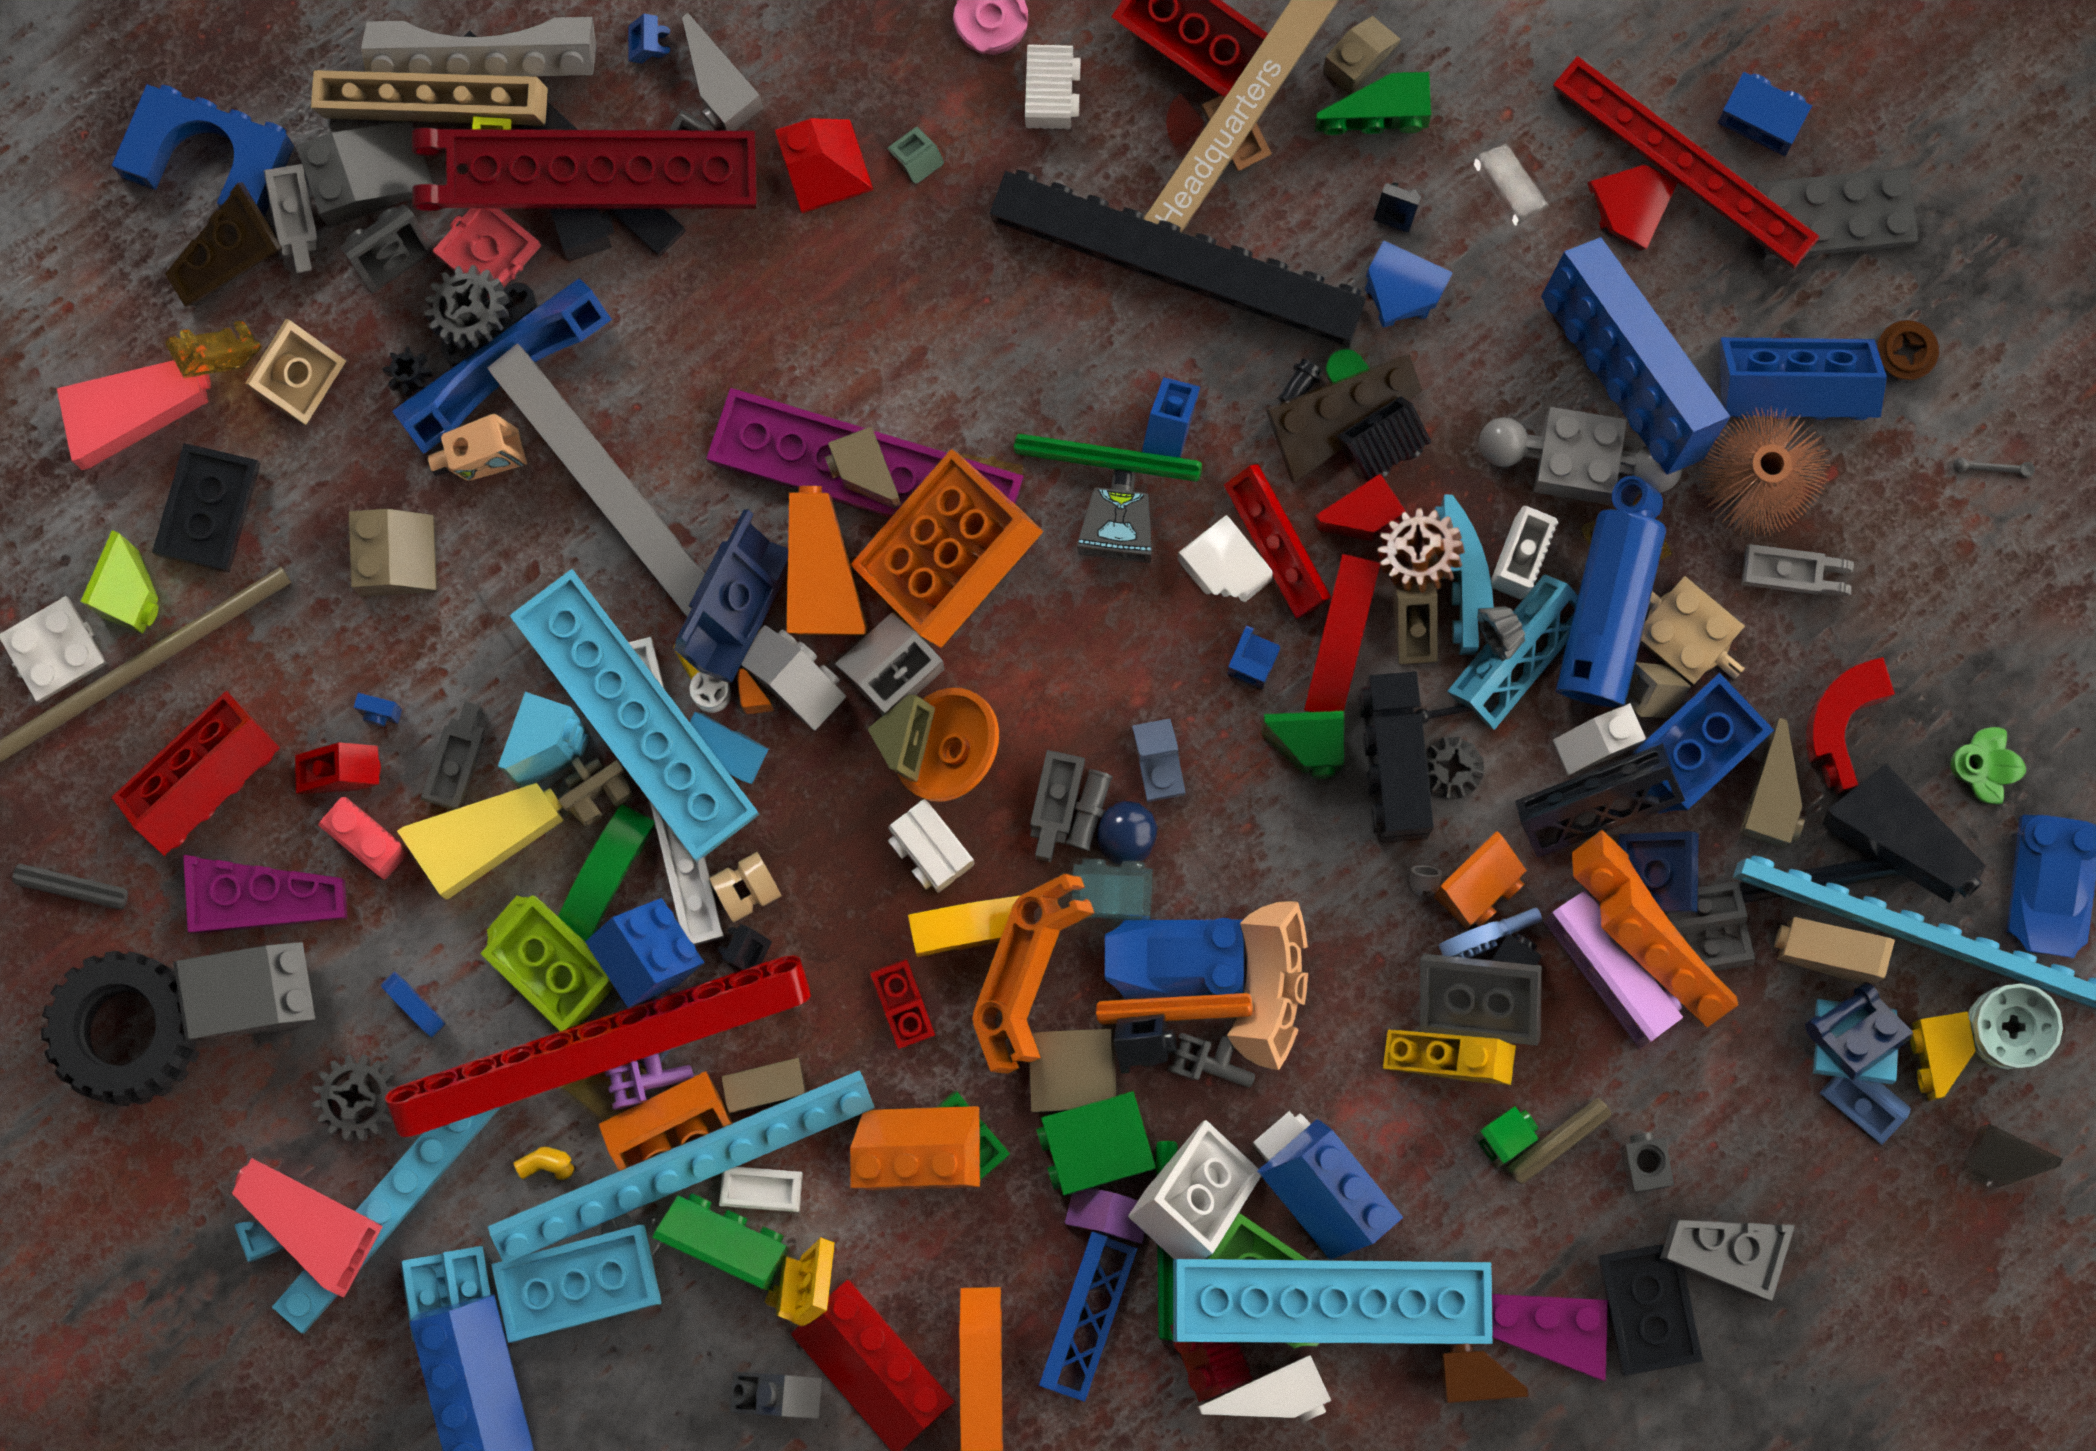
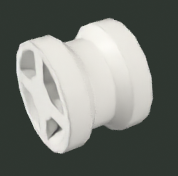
M702 672L697 673L692 678L689 686L690 695L697 707L702 711L708 713L719 712L729 704L731 688L728 682Z

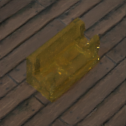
M243 321L234 322V327L238 331L240 339H236L235 334L230 328H223L222 331L194 335L190 330L185 329L180 330V338L176 336L169 337L165 342L183 378L244 368L262 346L259 341H255L248 326Z

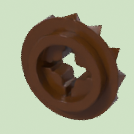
M1902 320L1891 324L1883 331L1877 342L1885 373H1890L1897 377L1898 381L1903 379L1916 381L1929 374L1939 358V344L1936 336L1927 326L1917 321ZM1903 340L1909 348L1920 349L1913 354L1911 363L1907 361L1905 355L1899 356L1895 354V352L1902 348Z

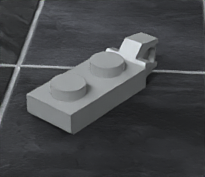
M299 164L264 170L276 237L282 247V256L291 254L295 273L311 271L308 251L317 250L315 240L318 239L303 166Z

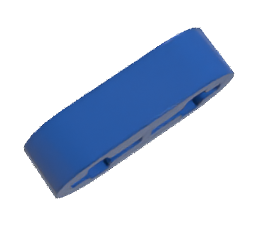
M394 971L380 985L431 1038L446 1024L397 972Z

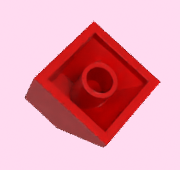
M810 118L775 130L778 145L801 214L873 191V186L850 119Z

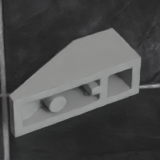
M687 13L682 17L704 106V110L701 113L715 130L721 127L723 131H735L763 109L760 95Z

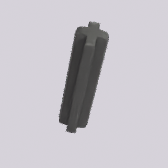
M17 864L12 877V882L19 886L119 910L125 908L128 900V891L124 888L24 864Z

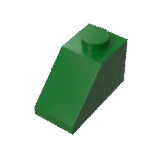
M1514 1106L1481 1129L1473 1138L1495 1169H1497L1537 1141L1539 1138L1534 1132L1539 1128L1526 1110L1519 1112L1516 1106Z

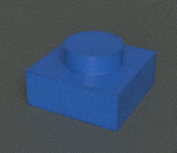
M361 693L357 694L353 707L361 715H364L363 721L385 727L387 721L398 724L402 713V708L396 702Z

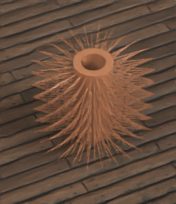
M1772 409L1770 433V419L1768 426L1767 410V435L1765 413L1763 417L1764 433L1762 417L1760 422V416H1758L1761 437L1756 415L1753 426V420L1751 421V417L1748 414L1753 428L1752 431L1747 418L1742 414L1750 434L1741 419L1740 421L1745 432L1738 422L1736 423L1740 431L1730 423L1736 430L1737 435L1730 429L1733 434L1731 436L1723 429L1729 436L1727 438L1720 433L1727 440V442L1721 440L1726 446L1719 444L1724 450L1713 445L1715 449H1718L1723 454L1710 449L1711 452L1724 457L1720 458L1710 454V456H1713L1712 458L1720 460H1713V462L1722 465L1709 463L1708 465L1715 466H1705L1704 468H1710L1706 470L1719 471H1706L1703 473L1725 475L1707 476L1721 479H1699L1718 481L1700 484L1718 485L1710 488L1713 489L1711 491L1719 495L1712 501L1716 503L1723 498L1725 499L1714 510L1740 493L1719 515L1740 495H1743L1724 520L1737 509L1730 523L1732 524L1735 519L1737 520L1738 517L1741 519L1742 517L1743 521H1746L1747 524L1748 518L1749 521L1751 518V531L1754 516L1753 530L1755 523V537L1757 522L1759 534L1760 521L1763 523L1764 516L1767 532L1769 530V520L1770 527L1772 526L1770 513L1773 517L1774 527L1776 525V529L1779 531L1774 514L1777 522L1779 521L1780 527L1784 528L1780 523L1777 511L1782 517L1783 524L1785 523V526H1787L1782 513L1788 519L1787 512L1792 520L1796 522L1789 509L1797 518L1800 517L1793 508L1799 511L1797 507L1799 506L1806 512L1799 502L1804 505L1806 504L1801 499L1799 500V497L1810 504L1812 503L1804 495L1816 501L1804 491L1812 494L1814 492L1804 487L1821 493L1818 489L1808 485L1812 484L1822 488V486L1816 485L1817 483H1811L1813 481L1820 482L1821 480L1799 475L1824 479L1825 477L1814 476L1817 474L1804 473L1823 471L1801 469L1817 470L1827 468L1811 467L1831 466L1818 465L1820 463L1806 464L1822 461H1808L1812 460L1809 458L1815 457L1812 456L1813 454H1817L1815 452H1808L1810 451L1808 448L1815 444V440L1802 446L1813 434L1787 451L1809 428L1785 449L1803 423L1790 435L1794 426L1791 424L1788 429L1786 427L1784 429V422L1782 421L1781 425L1779 423L1777 428L1775 417L1772 431ZM1712 467H1722L1726 469H1717ZM1766 509L1768 512V523L1766 518Z

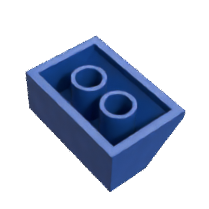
M1319 1119L1312 1122L1257 1170L1330 1260L1374 1244L1403 1218L1336 1133Z

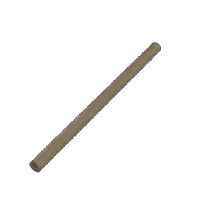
M282 567L277 568L0 739V763L292 583Z

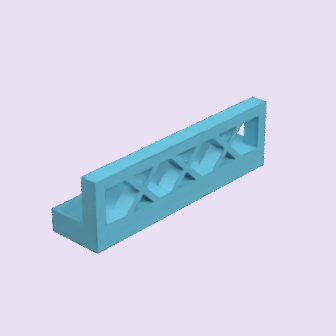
M1544 574L1513 611L1523 626L1522 629L1525 632L1524 643L1510 659H1505L1504 661L1499 658L1498 654L1494 655L1491 646L1486 644L1447 692L1455 701L1470 707L1489 728L1495 730L1567 643L1574 613L1566 623H1560V612L1568 602L1575 609L1578 595L1567 583ZM1548 633L1547 646L1542 652L1535 653L1537 639L1542 634ZM1524 662L1523 675L1517 682H1511L1513 668L1518 663ZM1500 692L1499 704L1490 714L1483 705L1493 693Z

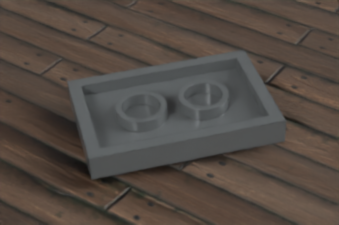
M1423 954L1420 959V1032L1496 1038L1509 1043L1537 1046L1541 1035L1542 966Z

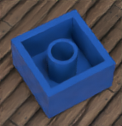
M662 898L612 917L585 941L628 1008L677 987L705 963Z

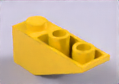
M1388 1029L1383 1069L1471 1082L1511 1085L1516 1046L1496 1038Z

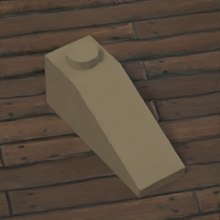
M1779 718L1772 726L1774 731L1769 736L1739 835L1785 849L1791 844L1792 840L1798 841L1805 819L1799 818L1802 802L1788 722L1786 719Z

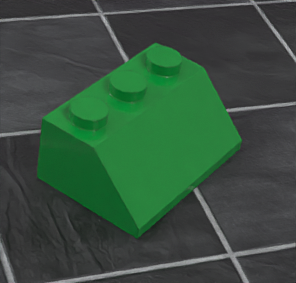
M690 1193L688 1199L677 1196L652 1238L769 1291L790 1248L781 1243L784 1235L762 1226L760 1233L745 1227L748 1221L747 1218L727 1209L724 1216L710 1211L712 1202L693 1193Z

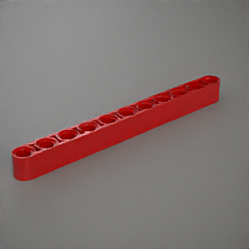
M794 955L780 957L400 1085L386 1094L385 1102L398 1135L402 1137L415 1136L799 1006L809 1000L811 990L801 959Z

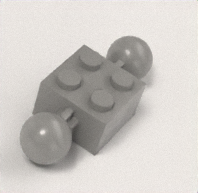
M1550 407L1545 417L1542 437L1528 435L1525 428L1518 421L1507 417L1496 418L1488 422L1479 436L1481 454L1489 463L1495 466H1512L1523 457L1538 460L1533 489L1535 493L1610 505L1612 491L1618 481L1619 473L1640 477L1659 492H1665L1674 487L1682 474L1681 469L1667 475L1660 464L1652 458L1647 446L1643 447L1638 453L1623 451L1627 419Z

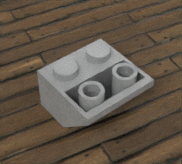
M893 612L835 663L839 670L882 716L907 695H917L945 670L943 660L916 631Z

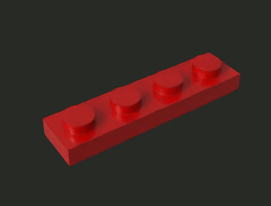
M1259 464L1248 466L1225 483L1223 486L1264 561L1272 569L1273 577L1295 618L1306 616L1331 599L1327 588Z

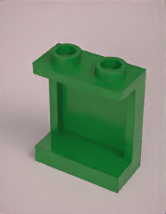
M1134 1091L1042 1117L1044 1127L1036 1129L1042 1151L1051 1150L1055 1164L1047 1167L1053 1190L1061 1188L1063 1196L1156 1170Z

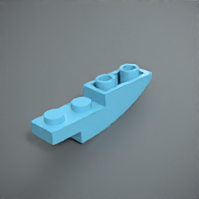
M1444 495L1441 506H1435V510L1438 511L1440 521L1449 516L1453 528H1459L1462 537L1460 541H1462L1465 553L1459 555L1462 567H1451L1453 579H1458V582H1452V605H1459V620H1453L1452 641L1453 644H1459L1460 655H1475L1479 648L1477 618L1480 614L1479 610L1494 608L1489 568L1482 545L1465 511L1453 495Z

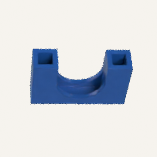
M147 84L112 163V167L118 175L125 180L156 190L172 152L183 140L200 133L218 134L232 142L234 160L218 198L217 205L220 208L231 195L230 191L238 182H243L263 217H265L270 202L263 171L286 167L294 149L293 143L286 134L287 131L283 127L271 122H265L264 126L252 122L250 116L238 110L231 109L229 113L218 110L213 102L201 97H196L194 101L182 97L183 94L173 87L161 85L159 89Z

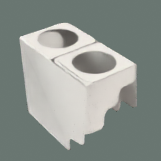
M1227 515L1178 552L1177 558L1179 563L1205 594L1213 593L1218 595L1221 593L1223 597H1228L1229 595L1233 597L1238 596L1241 601L1246 602L1273 579L1272 569L1250 545V542Z

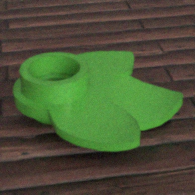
M1999 727L1985 728L1976 732L1970 744L1961 746L1954 752L1950 764L1954 776L1965 783H1969L1975 797L1984 803L1995 805L2003 803V785L2019 781L2027 770L2019 755L2005 749L2007 731ZM1970 757L1975 763V769L1969 764Z

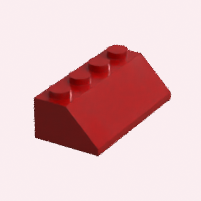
M1122 0L1111 16L1115 21L1223 97L1227 96L1269 34L1222 0Z
M226 690L112 796V799L131 825L165 856L171 849L179 847L185 841L187 834L200 822L208 820L214 814L216 807L229 795L237 793L243 787L245 780L258 768L266 766L280 747Z
M849 1279L828 1296L827 1311L804 1326L799 1325L791 1333V1336L891 1451L904 1450L956 1403L949 1392Z

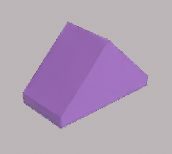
M1093 1188L1072 1193L1065 1220L1066 1225L1142 1244L1145 1234L1128 1217L1138 1200Z

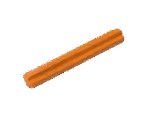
M1248 993L1099 1001L1096 1007V1017L1100 1024H1117L1120 1018L1165 1014L1166 1021L1249 1017L1252 1015L1253 1001Z

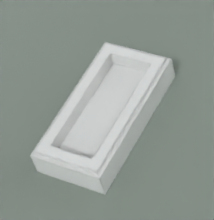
M734 1167L722 1172L719 1206L800 1213L803 1172Z

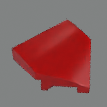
M1645 164L1587 182L1590 194L1594 193L1600 212V229L1608 227L1611 234L1639 251L1647 249L1678 183Z

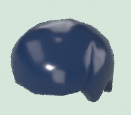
M1121 801L1105 811L1099 823L1097 842L1103 855L1115 864L1133 865L1150 855L1156 841L1158 827L1152 812L1143 805L1136 802Z

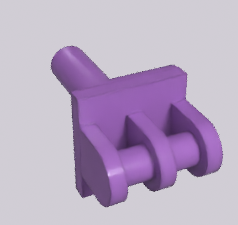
M659 1053L643 1058L647 1074L640 1075L637 1061L604 1071L605 1076L611 1079L612 1086L608 1088L609 1093H614L616 1102L612 1104L613 1109L634 1107L643 1103L646 1100L645 1090L682 1083L692 1078L693 1071L691 1066L685 1065L663 1070ZM622 1074H625L626 1082H623ZM626 1090H629L630 1099H627Z

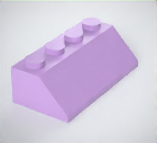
M1584 890L1557 908L1544 921V924L1639 1049L1653 1041L1683 1018L1679 1012L1682 1009L1679 1000L1668 990L1663 991L1655 981V978L1601 928L1600 902L1593 895L1590 896L1587 890Z

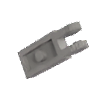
M1747 544L1744 552L1741 585L1815 595L1822 593L1846 597L1851 595V585L1843 582L1823 580L1824 570L1842 574L1853 572L1854 562L1825 557L1823 553Z

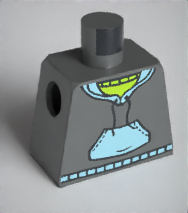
M1113 470L1111 489L1094 488L1078 539V555L1151 563L1149 494L1134 492L1135 472Z

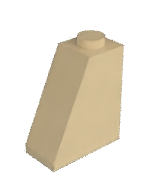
M1794 917L1787 922V926H1780L1774 947L1780 949L1777 960L1857 984L1868 982L1874 985L1886 976L1895 940Z

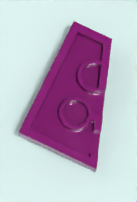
M1492 1294V1338L1605 1382L1608 1300Z

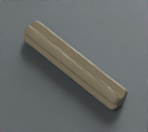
M1599 1098L1593 1100L1508 1166L1512 1177L1519 1184L1526 1183L1608 1120L1612 1115L1608 1106Z

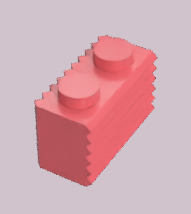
M341 797L318 824L319 827L384 880L391 875L408 855L407 847L347 797Z

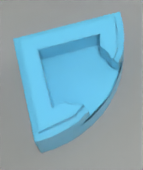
M242 1222L234 1225L248 1262L256 1261L285 1249L261 1223Z

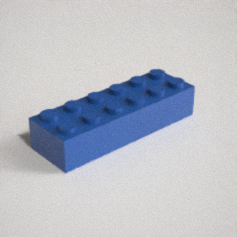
M1602 237L1564 251L1541 295L1547 310L1555 316L1565 330L1567 338L1574 343L1586 360L1588 368L1599 378L1606 388L1610 399L1616 402L1628 419L1630 427L1638 433L1648 447L1652 458L1660 464L1667 475L1704 460L1731 417Z

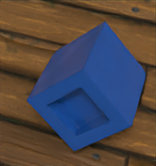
M1246 625L1228 666L1227 675L1263 689L1280 651V646L1254 635V628Z

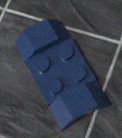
M749 509L743 510L729 539L721 542L688 605L692 609L676 638L674 650L699 672L724 682L733 681L788 574V548L770 542L751 524L754 514Z

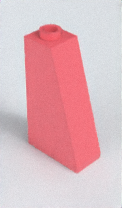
M192 356L57 388L71 461L81 470L89 469L208 403L206 389L211 388V381L206 366L201 367Z
M251 1158L248 1165L239 1171L232 1194L324 1289L344 1298L383 1226Z

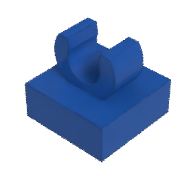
M642 14L628 25L629 62L643 64L652 56L662 58L670 52V47H663L658 44V37L665 38L670 34L668 27L658 26V16Z

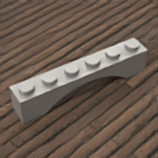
M593 17L553 18L522 31L486 37H457L438 34L418 28L406 21L366 22L361 46L365 72L494 76L593 75L597 49Z

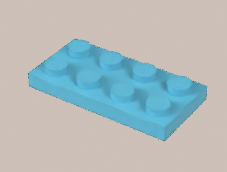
M636 1225L538 1251L506 1264L503 1261L491 1264L508 1343L662 1304L645 1225Z

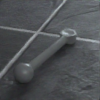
M1960 457L1953 464L1954 469L1958 472H1965L1967 469L2018 473L2022 478H2029L2035 473V466L2031 462H2024L2018 466L1968 462L1966 458Z

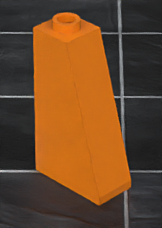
M799 486V493L789 492L786 633L798 635L866 636L867 625L832 497L829 493H822V486Z

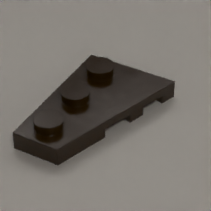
M238 182L230 191L231 195L219 209L215 210L196 239L191 240L165 273L185 307L193 305L282 249L243 182Z

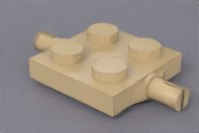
M1686 576L1682 578L1671 592L1663 595L1661 598L1652 591L1648 606L1650 611L1644 623L1640 643L1666 665L1670 666L1692 687L1705 672L1716 665L1735 680L1745 668L1727 653L1732 641L1745 626Z

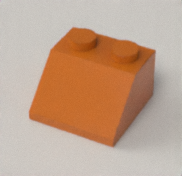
M1496 831L1439 887L1434 898L1466 930L1474 923L1480 927L1497 912L1492 906L1502 896L1510 900L1525 885L1520 878L1527 870L1503 836Z

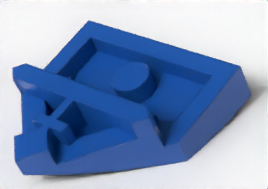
M1383 240L1367 271L1366 277L1368 281L1365 291L1372 296L1380 313L1378 319L1384 328L1393 326L1397 320L1415 316L1420 319L1427 318L1430 309L1437 306L1453 272Z

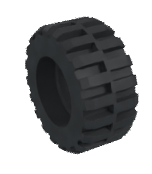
M119 951L105 952L102 958L93 955L83 960L84 967L81 969L75 967L69 969L64 974L68 979L63 986L55 984L50 992L52 996L56 997L52 1007L45 1005L42 1017L48 1019V1027L41 1028V1040L49 1044V1049H46L44 1053L48 1063L54 1064L57 1067L54 1073L59 1079L70 1084L71 1089L80 1095L116 1106H129L130 1103L142 1105L152 1102L153 1096L163 1097L173 1091L170 1085L175 1081L182 1083L189 1074L185 1070L190 1061L196 1063L200 1052L195 1050L196 1042L203 1041V1039L185 1040L174 969L153 958L130 951L128 954H123ZM122 992L137 993L146 998L154 1009L156 1018L154 1038L146 1052L134 1062L124 1066L107 1064L97 1057L91 1043V1025L94 1016L103 1003L111 997Z

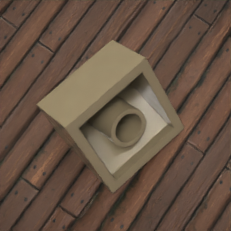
M393 509L349 511L351 587L360 597L437 592L435 520L433 515Z

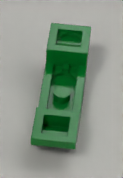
M623 804L615 812L593 847L558 915L584 942L600 929L599 923L635 856L639 857L655 827L654 820Z

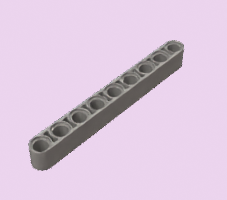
M517 343L487 367L488 370L688 617L692 609L688 605L705 573L534 361Z

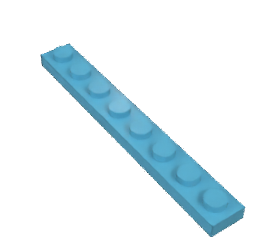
M500 1107L424 1132L356 1209L357 1213L383 1226L361 1268ZM304 1269L272 1308L300 1333L305 1334L338 1295L324 1289Z

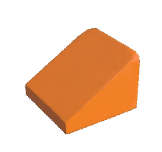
M745 668L739 669L737 674L740 703L743 711L746 714L774 711L771 702Z

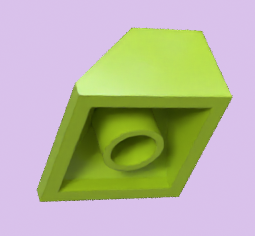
M112 530L80 602L99 617L143 634L147 625L151 626L158 614V596L139 550L120 533Z

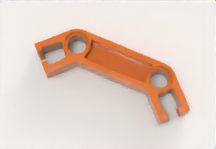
M1063 874L1021 895L1012 907L972 1017L974 1029L990 1072L1008 1074L1019 1068L1017 1061L1033 1062L1041 1058L1027 1018L1060 930L1095 914L1089 899L1083 901L1073 900L1069 902L1070 906L1061 909L1058 904V899L1073 889L1081 890L1085 888L1081 877ZM1040 906L1042 916L1036 923L1034 913L1037 907ZM1001 1011L1003 1019L1000 1027L997 1028L995 1018L997 1013ZM1007 1038L1010 1039L1015 1053L1010 1055L1012 1062L1010 1061L1005 1044Z
M1001 1287L961 1288L959 1327L961 1451H1003Z

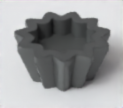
M1506 606L1479 610L1480 614L1477 618L1481 624L1479 628L1484 634L1485 642L1491 646L1494 655L1498 654L1502 661L1510 659L1525 641V632L1517 615L1513 613L1511 608Z

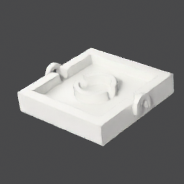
M67 596L0 634V640L14 662L11 664L12 667L18 672V677L23 678L36 702L39 703L107 664L92 638L95 635L93 629L87 621H82L70 598Z

